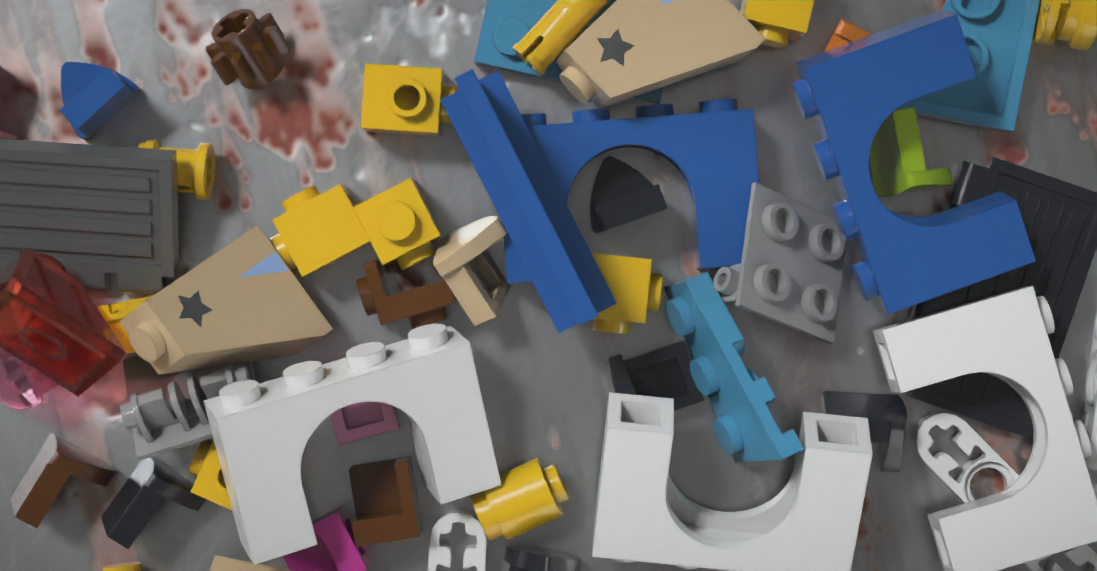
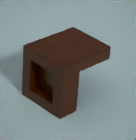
M411 456L353 465L349 469V476L356 517L352 521L355 546L362 547L420 537L423 525Z

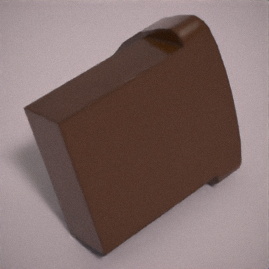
M50 433L10 498L14 517L38 528L70 475L106 487L116 470L94 455Z

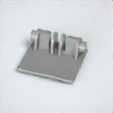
M752 183L741 263L732 265L729 268H720L713 280L714 289L719 292L722 300L725 302L736 303L735 306L827 344H834L846 241L843 239L834 217L759 183Z
M139 355L122 360L128 403L120 405V412L127 430L133 429L138 461L213 438L203 400L220 396V389L231 383L242 380H255L252 362L158 375L150 362L145 361Z

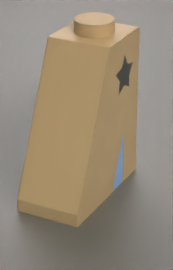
M617 0L564 50L555 63L563 70L559 77L568 91L579 101L587 103L591 100L601 109L741 61L754 51L765 38L729 0Z
M258 225L150 297L120 321L128 332L129 341L134 351L142 359L150 362L158 375L296 355L333 330Z

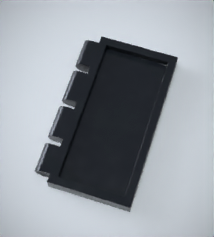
M996 157L988 158L986 167L963 161L948 203L957 207L999 191L1015 199L1036 261L913 305L908 320L1016 288L1033 286L1036 297L1044 296L1052 312L1055 331L1048 334L1054 358L1057 359L1063 347L1097 248V192ZM982 372L965 374L917 388L907 393V396L1031 439L1033 423L1025 402L1009 384L993 375Z

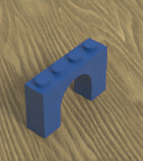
M942 9L795 62L800 80L791 82L792 91L803 119L814 118L821 141L812 144L814 157L823 179L826 181L834 178L841 202L832 205L833 213L843 239L848 241L854 238L861 262L853 264L852 268L865 301L874 298L875 302L887 314H891L1036 261L1017 201L1001 191L934 215L907 216L886 208L878 198L871 182L869 173L871 145L879 127L893 111L909 101L977 77L956 13Z
M717 99L699 102L700 113L674 115L673 104H652L635 107L636 118L610 120V109L573 111L572 123L548 125L546 114L544 113L521 115L566 204L570 188L576 176L594 158L608 151L621 148H637L650 151L671 163L680 173L689 190L692 204L697 269L728 267L741 263L752 183H759L753 109L738 110L737 99ZM507 232L504 236L507 283L532 282Z

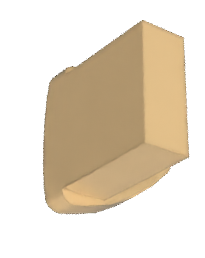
M498 216L484 217L450 232L439 244L433 259V265L444 278L474 326L497 316L510 289V285L486 250L507 234V230Z

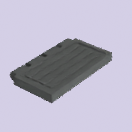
M0 139V284L45 287L48 279V269H54L55 286L57 288L108 291L111 273H116L119 292L156 294L167 286V277H175L179 268L176 150Z

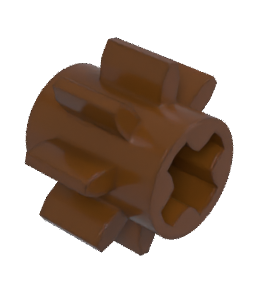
M249 9L236 10L221 18L215 24L211 33L215 43L206 46L205 49L212 59L210 63L224 85L227 86L238 78L242 86L247 89L260 88L272 82L281 73L284 66L280 56L290 52V47L284 39V34L272 14L267 13L258 20L254 12Z

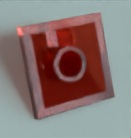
M25 247L0 276V348L78 397L121 361L126 353L124 347L82 284L68 275L66 268L58 260L44 253H34Z

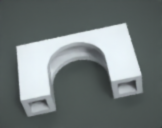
M1033 286L1016 288L873 330L891 392L904 393L965 374L982 372L993 375L1009 384L1021 396L1031 415L1034 431L1032 452L1023 472L1011 485L991 496L927 514L944 571H998L1097 541V482H1091L1085 458L1092 456L1091 443L1083 423L1080 420L1073 421L1066 396L1073 394L1071 376L1062 358H1054L1048 334L1055 331L1052 312L1044 296L1036 297Z
M444 324L423 325L411 330L408 333V339L385 346L380 342L360 344L349 349L346 352V358L322 364L319 361L297 363L286 368L283 371V377L259 384L255 380L234 382L221 388L219 391L220 396L203 400L240 541L254 565L317 545L302 486V455L308 439L317 426L335 411L351 404L380 402L404 411L410 426L423 485L441 505L501 485L470 342L452 326L446 327Z
M609 392L594 518L592 557L609 558L621 563L639 561L669 564L683 569L851 571L873 455L868 418L803 412L799 440L804 450L796 453L792 475L783 490L773 499L756 508L738 512H722L711 510L692 502L676 488L668 472L674 435V399Z

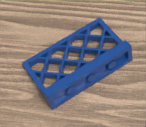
M473 69L455 77L454 79L460 90L440 101L558 333L578 323L581 326L598 317L599 312L617 304L499 70L478 80Z

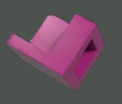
M344 505L312 521L317 545L283 556L289 570L365 571L372 562L365 546H355L352 521Z

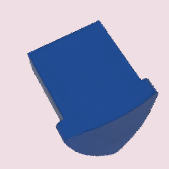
M65 62L61 67V92L64 106L59 111L71 123L77 136L86 140L138 94L139 89L131 80L111 70L109 67L105 68L100 65L82 62Z

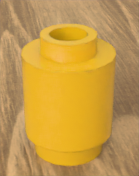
M538 457L499 474L500 486L470 495L480 524L490 541L503 535L507 540H510L562 517L563 512L560 503L570 499L556 465L553 464L544 468Z

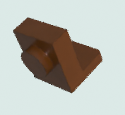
M379 260L363 263L366 277L356 280L359 295L367 316L378 313L381 325L408 317L411 328L415 329L423 325L448 319L445 306L458 302L444 279L390 295Z

